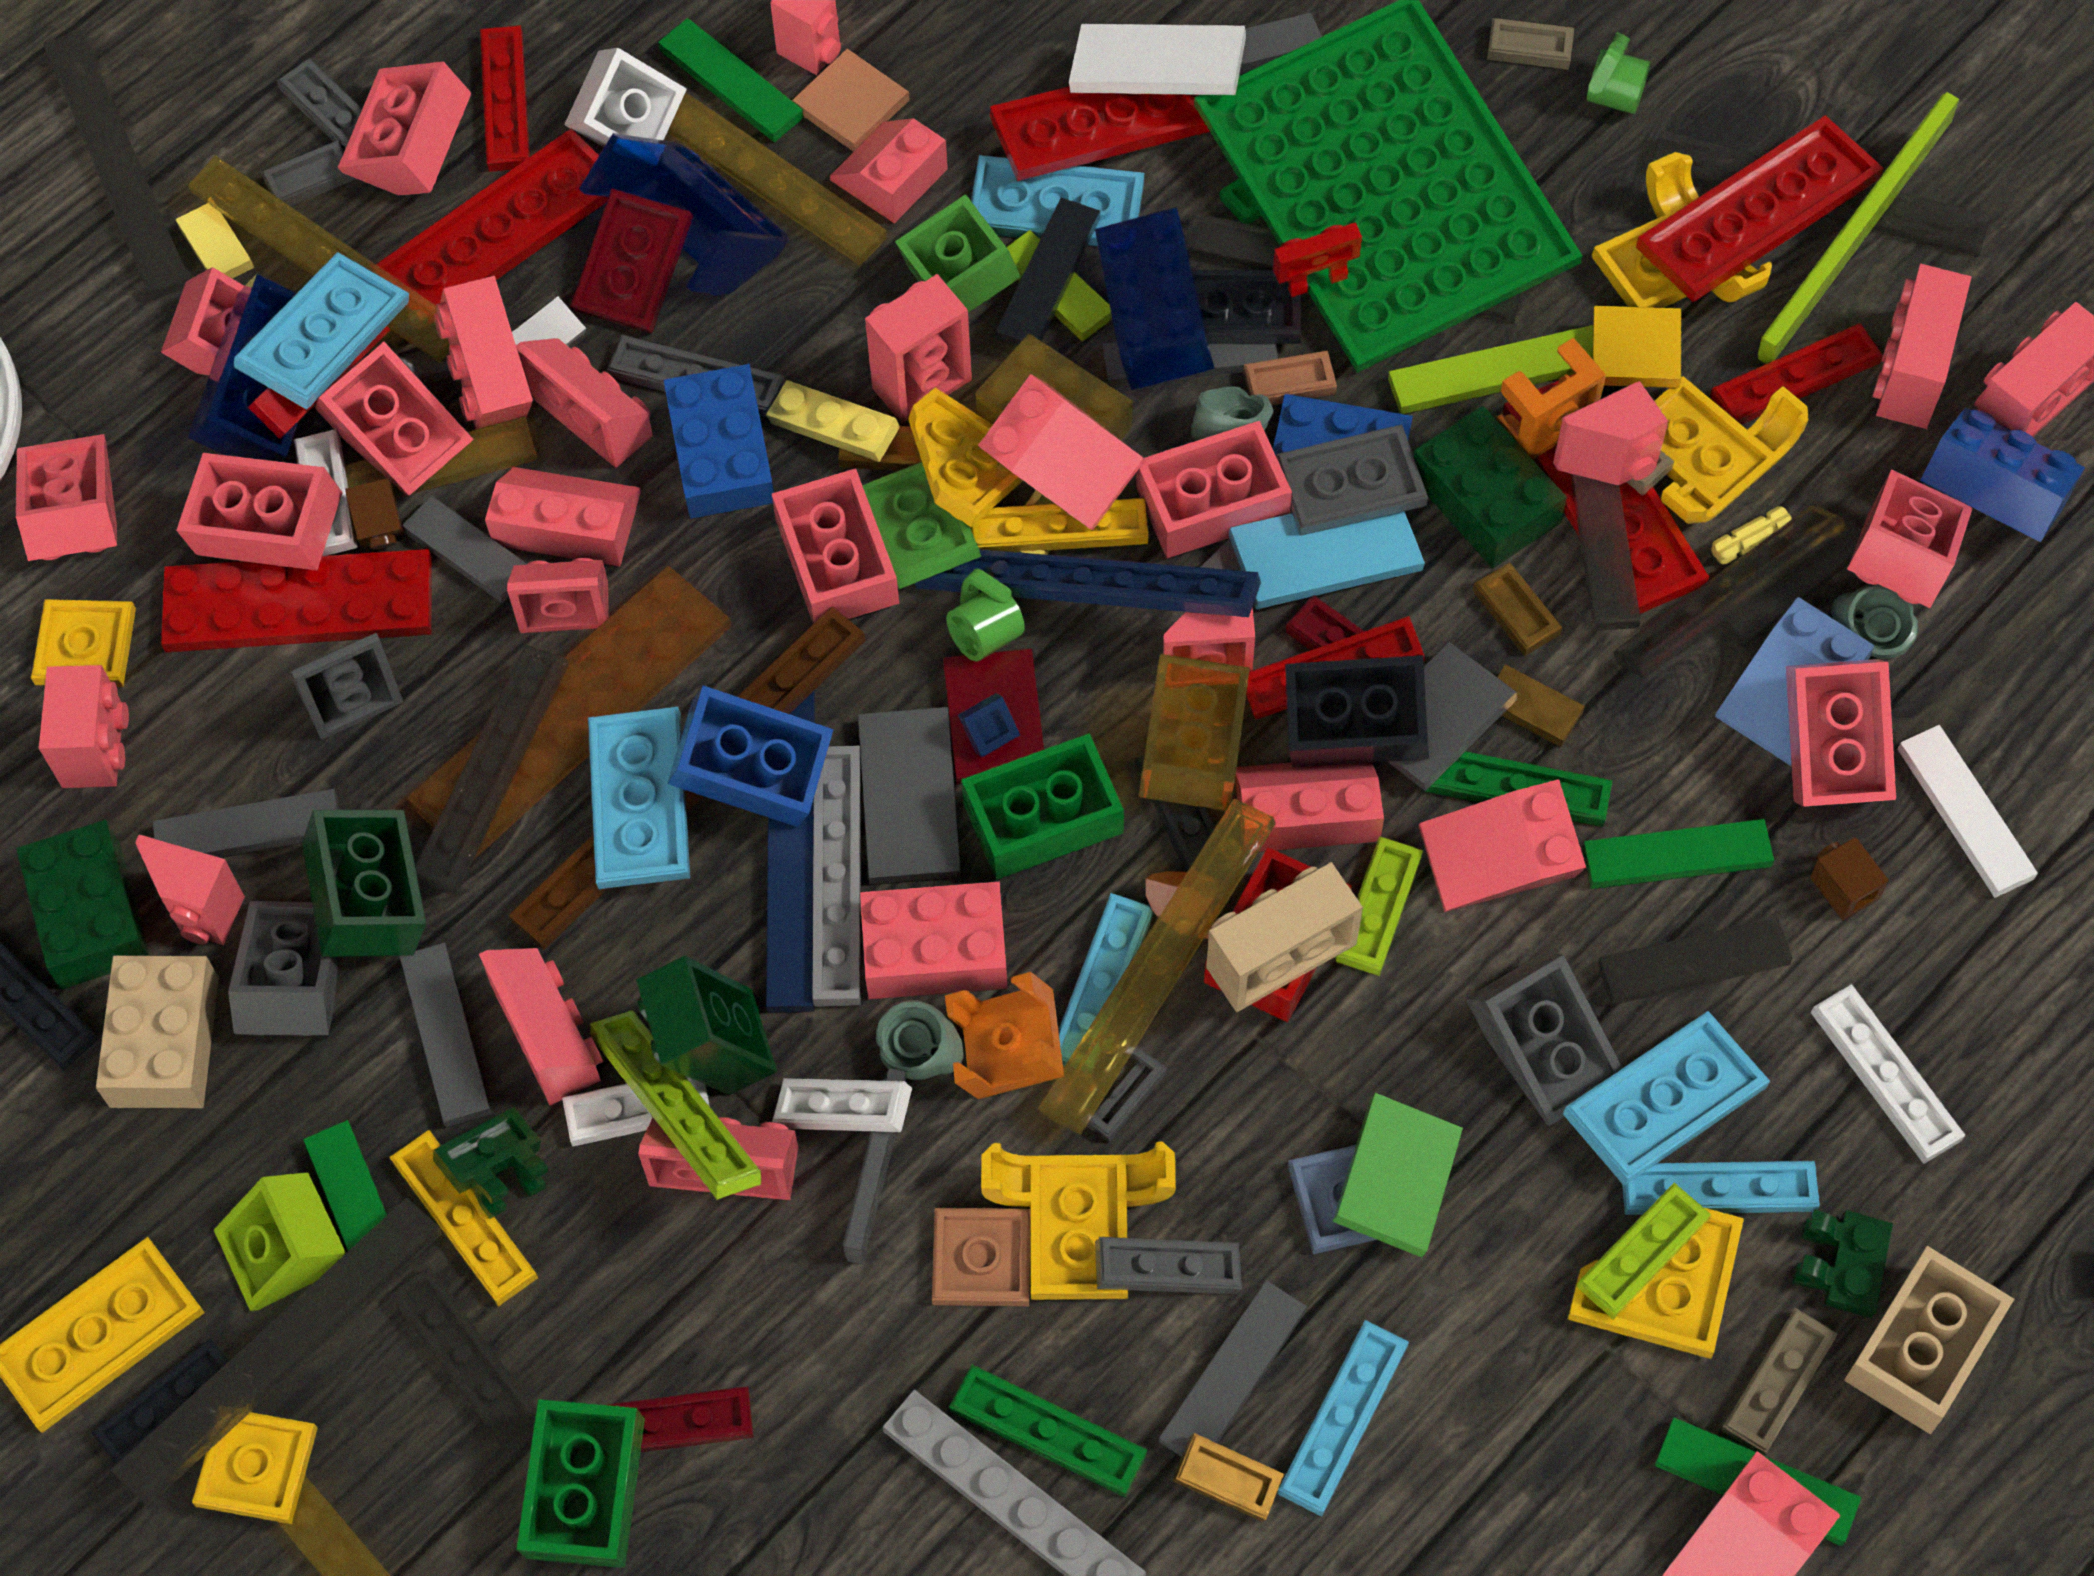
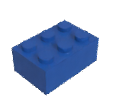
M750 364L664 379L690 519L773 504L772 493H774Z
M1965 407L1942 436L1920 481L2041 542L2062 512L2085 467L2076 463L2075 458L2070 454L2060 450L2052 451L2036 443V440L2030 434L2021 430H2010L1996 423V420L1990 414L1981 410H1970Z
M702 685L692 700L667 784L798 827L810 813L834 729Z

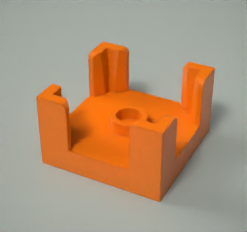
M1574 338L1560 345L1557 352L1576 374L1571 378L1565 374L1559 378L1557 385L1543 395L1521 371L1502 381V395L1520 414L1522 420L1520 424L1511 414L1505 417L1500 414L1496 417V420L1532 459L1557 445L1563 417L1601 399L1606 374Z
M1032 972L1011 977V983L1018 987L1020 991L984 1001L979 1000L967 990L945 995L947 1016L963 1028L967 1068L958 1061L953 1063L955 1084L977 1099L1064 1077L1053 989Z

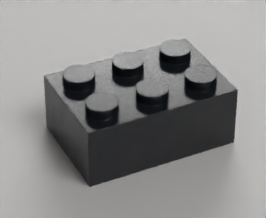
M1423 655L1285 664L1289 753L1292 767L1429 759Z

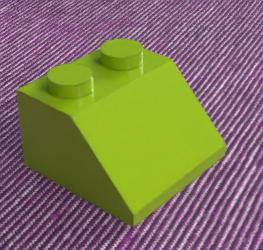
M308 1172L262 1177L214 1229L250 1311L260 1310L322 1279L345 1255V1250L339 1236L331 1223Z

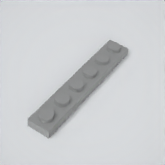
M860 746L828 747L814 795L813 1004L814 1006L861 1005Z
M916 1390L911 1392L883 1426L885 1434L1064 1576H1146V1572Z

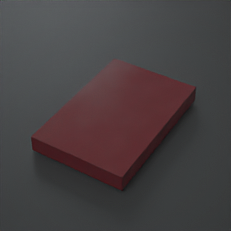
M611 189L570 306L573 311L652 334L693 219L692 213Z
M1032 649L993 652L977 662L970 660L966 655L943 658L957 785L962 784L961 779L1044 750ZM997 693L1003 697L1020 736L981 757L975 753L958 714Z

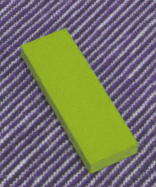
M1031 230L1007 246L1021 278L1040 241ZM1074 272L1054 315L1083 342L1114 318V309Z
M1379 836L1357 897L1363 907L1357 945L1337 955V963L1380 976L1421 861L1423 850Z
M1674 1182L1581 1278L1577 1288L1614 1320L1709 1220L1711 1214Z

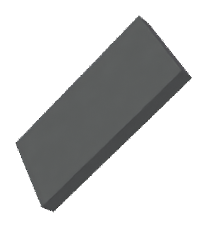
M948 707L858 714L869 883L883 884L961 877Z

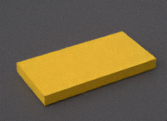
M146 1237L0 1344V1377L37 1429L43 1433L205 1312L149 1237Z

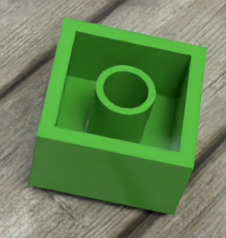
M966 194L895 241L909 270L918 282H925L938 274L968 309V313L1021 278L1009 250Z

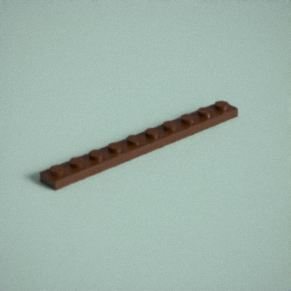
M832 606L738 697L790 714L866 641L864 632ZM685 790L686 813L704 796ZM594 834L509 914L512 923L543 951L608 889H598L596 884Z

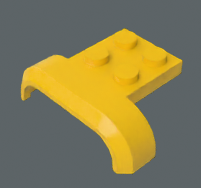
M1674 152L1648 164L1646 187L1657 219L1594 247L1592 253L1593 260L1628 307L1664 308L1687 297L1635 247L1640 235L1699 198L1691 178L1693 161L1689 155ZM1771 262L1764 263L1760 266L1759 270L1749 265L1711 291L1723 301L1735 302L1766 286L1772 264Z
M1682 376L1680 388H1669L1654 401L1669 421L1661 451L1674 461L1672 470L1666 474L1674 482L1663 490L1661 501L1687 524L1710 521L1774 466L1793 447L1807 425L1808 407L1782 386L1771 396L1766 409L1759 419L1747 430Z
M1156 1142L1152 1150L1134 1155L1024 1156L1006 1152L1001 1148L1000 1143H993L981 1154L982 1195L992 1202L1006 1206L1031 1207V1300L1128 1299V1290L1097 1289L1095 1242L1099 1237L1127 1238V1207L1155 1204L1167 1200L1174 1195L1176 1190L1174 1151L1164 1142Z

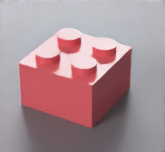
M102 665L47 667L39 740L40 752L62 788L117 787L118 770H123L125 766V749L123 743H120L121 730L128 727L129 712L126 702H121L118 696L116 683L110 682Z

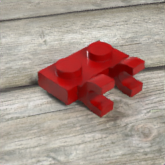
M1356 222L1346 226L1333 225L1324 229L1319 235L1304 240L1301 238L1291 239L1283 243L1279 248L1274 249L1273 271L1279 284L1288 281L1291 297L1308 292L1307 275L1326 268L1329 269L1328 277L1331 284L1348 279L1347 262L1360 257L1362 235Z

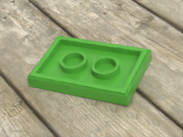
M922 462L862 485L897 577L899 589L982 557L969 525L956 519L949 512L935 504Z
M1374 1093L1368 1104L1332 1222L1422 1258L1429 1247L1463 1128Z

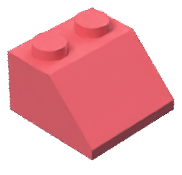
M772 0L770 2L777 54L817 76L826 64H831L837 58L841 49L836 0Z
M914 118L883 122L830 175V180L895 224L948 169L946 140Z
M212 267L186 281L161 353L197 374L256 383L258 382L257 380L234 368V357L267 325L281 308Z
M1638 381L1563 417L1553 464L1559 471L1618 486L1631 479L1635 481L1644 479L1657 466L1669 421L1642 383Z
M577 558L571 562L548 563L546 561H532L527 565L513 566L507 582V592L520 633L609 628L608 579L603 560Z
M1253 608L1249 617L1185 612L1163 637V684L1238 680L1241 674L1253 671L1255 647Z
M138 835L135 842L158 894L169 911L170 917L180 930L181 936L200 945H206L207 941L224 945L245 898L226 860Z

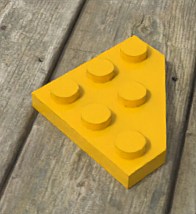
M936 387L913 405L908 419L934 502L956 519L972 527L1023 480L978 446L993 424Z
M1705 1208L1711 1214L1709 1220L1614 1320L1577 1288L1578 1282L1598 1260L1582 1267L1577 1277L1568 1320L1711 1359L1716 1346L1744 1218Z

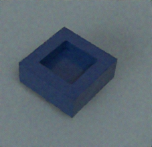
M997 693L958 714L975 753L981 757L1020 736L1003 697Z

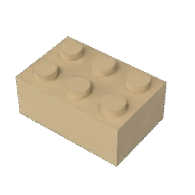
M1332 862L1320 869L1310 867L1297 875L1293 880V884L1279 892L1276 889H1272L1261 894L1253 902L1252 907L1239 914L1230 912L1220 917L1212 925V929L1209 930L1206 968L1237 1013L1357 945L1363 907Z
M113 956L96 1089L110 1108H204L219 977L207 956Z
M1927 1246L1844 1381L1931 1435L1944 1418L2013 1303L2014 1298Z

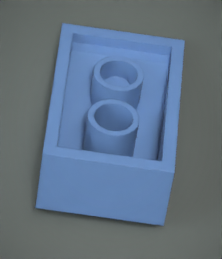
M1798 597L1764 641L1716 712L1715 717L1791 766L1786 666L1869 660L1875 645Z

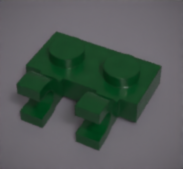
M514 1107L434 1149L433 1161L459 1194L470 1188L475 1191L477 1201L489 1219L506 1211V1204L501 1198L508 1195V1188L495 1175L510 1166L515 1169L517 1179L529 1197L546 1189V1182L541 1176L548 1173V1166L539 1156L535 1155L536 1152L540 1151L541 1140Z
M1814 1209L1811 1213V1218H1807L1804 1222L1801 1239L1835 1246L1832 1265L1830 1267L1824 1260L1805 1254L1802 1258V1263L1796 1264L1792 1283L1826 1291L1824 1305L1872 1318L1877 1310L1893 1223L1846 1210L1841 1215V1220L1838 1222L1834 1216Z

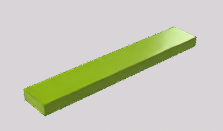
M1593 325L1389 371L1388 381L1400 414H1407L1501 392L1502 381L1518 371L1523 372L1532 384L1559 379L1565 374L1568 376L1573 375L1575 372L1558 354V347L1574 338L1592 358Z
M633 1010L590 1024V1033L594 1042L716 1199L761 1185L760 1169L686 1076L657 1062L650 1045L653 1036Z

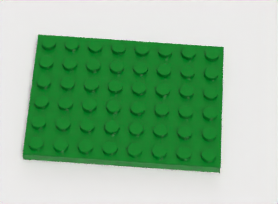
M1398 0L1239 76L1236 95H1199L1195 97V108L1279 246L1291 239L1301 238L1304 240L1319 235L1324 229L1333 225L1346 226L1356 222L1362 235L1360 257L1347 262L1348 279L1331 284L1328 277L1329 269L1326 268L1308 274L1307 283L1309 295L1357 373L1581 264L1583 255L1419 0Z

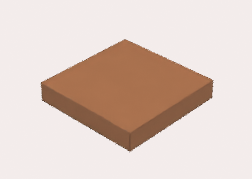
M846 49L792 101L803 109V116L854 152L883 122L892 118L909 101V91L849 49Z
M935 1208L932 1304L945 1306H1029L1031 1209Z

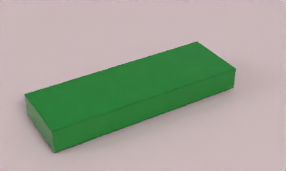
M346 1120L303 1139L355 1267L357 1268L400 1249V1244L349 1121Z

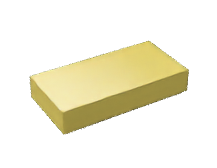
M214 201L176 219L179 229L205 270L214 267L233 279L254 268L250 257Z

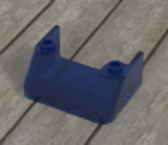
M613 133L579 188L584 194L609 197L611 189H615L690 211L693 219L682 248L699 263L694 275L686 286L692 292L710 293L714 296L731 294L778 257L789 241V237L783 230L692 150L676 142Z

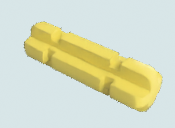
M1776 507L1766 512V518L1759 516L1731 531L1732 536L1726 534L1714 540L1711 547L1712 555L1720 564H1727L1737 558V553L1744 555L1771 540L1772 534L1779 536L1788 531L1793 522L1791 515L1788 514L1784 507Z

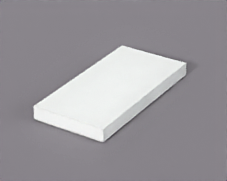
M1081 24L1069 78L1070 92L1236 95L1246 40L1245 26Z

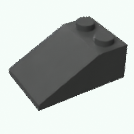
M377 633L291 671L292 680L321 740L403 703Z
M250 901L228 991L234 1034L329 1035L335 1006L339 957H322L312 902Z
M1541 953L1466 998L1487 1041L1547 1125H1552L1565 1117L1563 1112L1566 1106L1622 1069L1614 1050L1567 960L1562 954Z

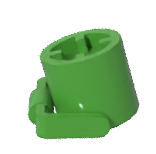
M1619 32L1613 37L1608 49L1602 48L1592 79L1589 83L1587 101L1635 114L1645 87L1651 61L1624 54L1630 38Z
M977 568L962 582L960 605L950 610L946 617L949 633L956 646L970 660L976 662L1020 637L1025 630L1022 613L1015 600L1011 597V590Z

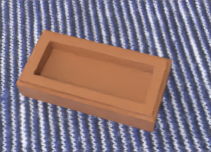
M1328 351L1244 364L1243 366L1248 395L1262 394L1269 398L1271 405L1282 404L1285 394L1307 398L1336 395L1337 385Z

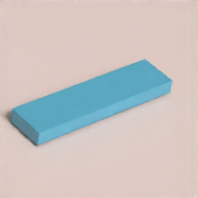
M1110 894L1058 1030L1064 1067L1091 1076L1094 1075L1154 915L1150 905L1116 894Z
M1815 1161L1657 1163L1625 1186L1622 1184L1625 1215H1643L1674 1182L1702 1207L1722 1213L1812 1212L1820 1207Z
M1366 1320L1364 1321L1278 1489V1495L1321 1517L1323 1516L1408 1347L1409 1341Z

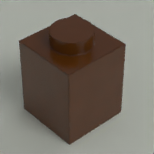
M388 478L345 489L357 539L362 547L370 545L371 550L388 548L397 544L396 538L405 536L393 487Z
M1856 837L1842 845L1838 841L1833 842L1822 849L1816 856L1817 862L1810 876L1811 880L1842 921L1879 900L1889 882V879Z

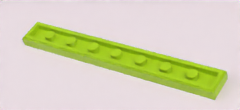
M1948 92L1943 93L1762 336L1757 354L1760 361L1768 364L1776 360L1950 125L1959 98Z

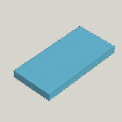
M979 155L971 202L997 236L1019 238L1031 230L1041 239L1062 197L1100 210V220L1088 243L1089 246L1134 250L1145 173L1075 166L1017 181L1008 158Z
M337 252L234 357V368L307 410L409 303V293Z
M1404 511L1302 536L1299 535L1293 514L1291 513L1230 527L1228 535L1241 571L1258 572L1261 585L1254 601L1255 609L1423 570L1425 564Z
M671 707L588 717L595 876L598 889L690 879L685 790L667 784L682 736L679 708Z
M1707 1011L1566 1106L1563 1115L1625 1186L1766 1089L1770 1080L1710 1012Z

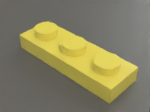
M786 380L766 414L773 425L878 462L882 459L900 428L895 417Z

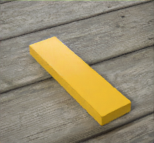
M1145 498L1115 500L1094 530L1089 529L1056 504L993 507L976 524L970 527L979 549L1020 552L1148 544Z
M428 1130L390 1156V1159L499 1307L538 1279V1276L495 1217L489 1219L477 1201L475 1191L470 1188L459 1194L435 1164L433 1152L434 1149L441 1145L431 1131Z

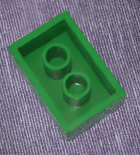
M1090 733L961 779L963 804L996 880L1124 833V809Z
M538 1399L516 1549L526 1559L625 1568L645 1418L637 1408Z

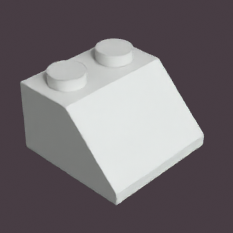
M619 48L600 50L592 63L564 125L600 146L647 163H653L687 89Z

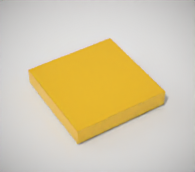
M1594 306L1592 359L1606 374L1604 385L1630 386L1640 381L1644 387L1680 388L1681 308Z
M45 599L31 675L34 684L45 685L47 667L102 665L110 682H115L117 687H124L136 612L133 602Z
M219 1407L192 1503L195 1507L292 1524L316 1437L317 1426L314 1423Z

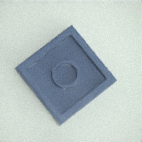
M1356 1145L1288 1160V1169L1313 1254L1377 1240L1332 1222Z

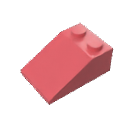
M385 342L380 344L318 398L315 409L334 430H337L338 434L352 448L388 478L407 497L413 494L474 440Z
M1032 374L1029 375L978 445L1003 466L1091 530H1094L1146 460L1049 384Z
M104 434L17 448L16 520L28 561L38 559L55 560L63 555L85 551L96 553L109 547L117 546V522Z
M1559 779L1516 790L1427 820L1418 825L1444 912L1575 878L1586 868Z
M1757 1451L1749 1459L1662 1576H1795L1840 1517V1514Z

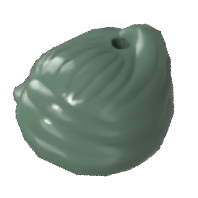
M1227 386L1201 392L1198 397L1195 415L1191 424V436L1194 441H1198L1256 421H1260L1265 431L1274 410L1268 397L1262 394L1249 396L1240 387Z
M1868 584L1854 592L1843 593L1834 599L1831 609L1832 618L1875 645L1871 653L1873 657L1892 659L1903 655L1917 639L1919 628L1918 620L1913 615V605L1904 601L1896 592L1879 584ZM1860 614L1863 617L1861 619H1857L1855 616Z
M904 1000L892 1004L879 1019L876 1029V1042L880 1048L879 1055L881 1061L888 1069L905 1071L906 1079L925 1080L939 1074H951L954 1072L953 1063L957 1061L959 1063L962 1062L964 1056L963 1045L958 1032L951 1021L932 1005L919 1000ZM935 1049H937V1051H936V1052L934 1053V1055L932 1056V1054H931L932 1051L935 1050Z

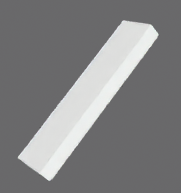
M1937 725L1901 742L1897 750L1994 898L2034 880L2038 872L1941 726Z
M1852 984L1813 1007L1811 1011L1813 1017L1923 1164L1964 1139V1132Z

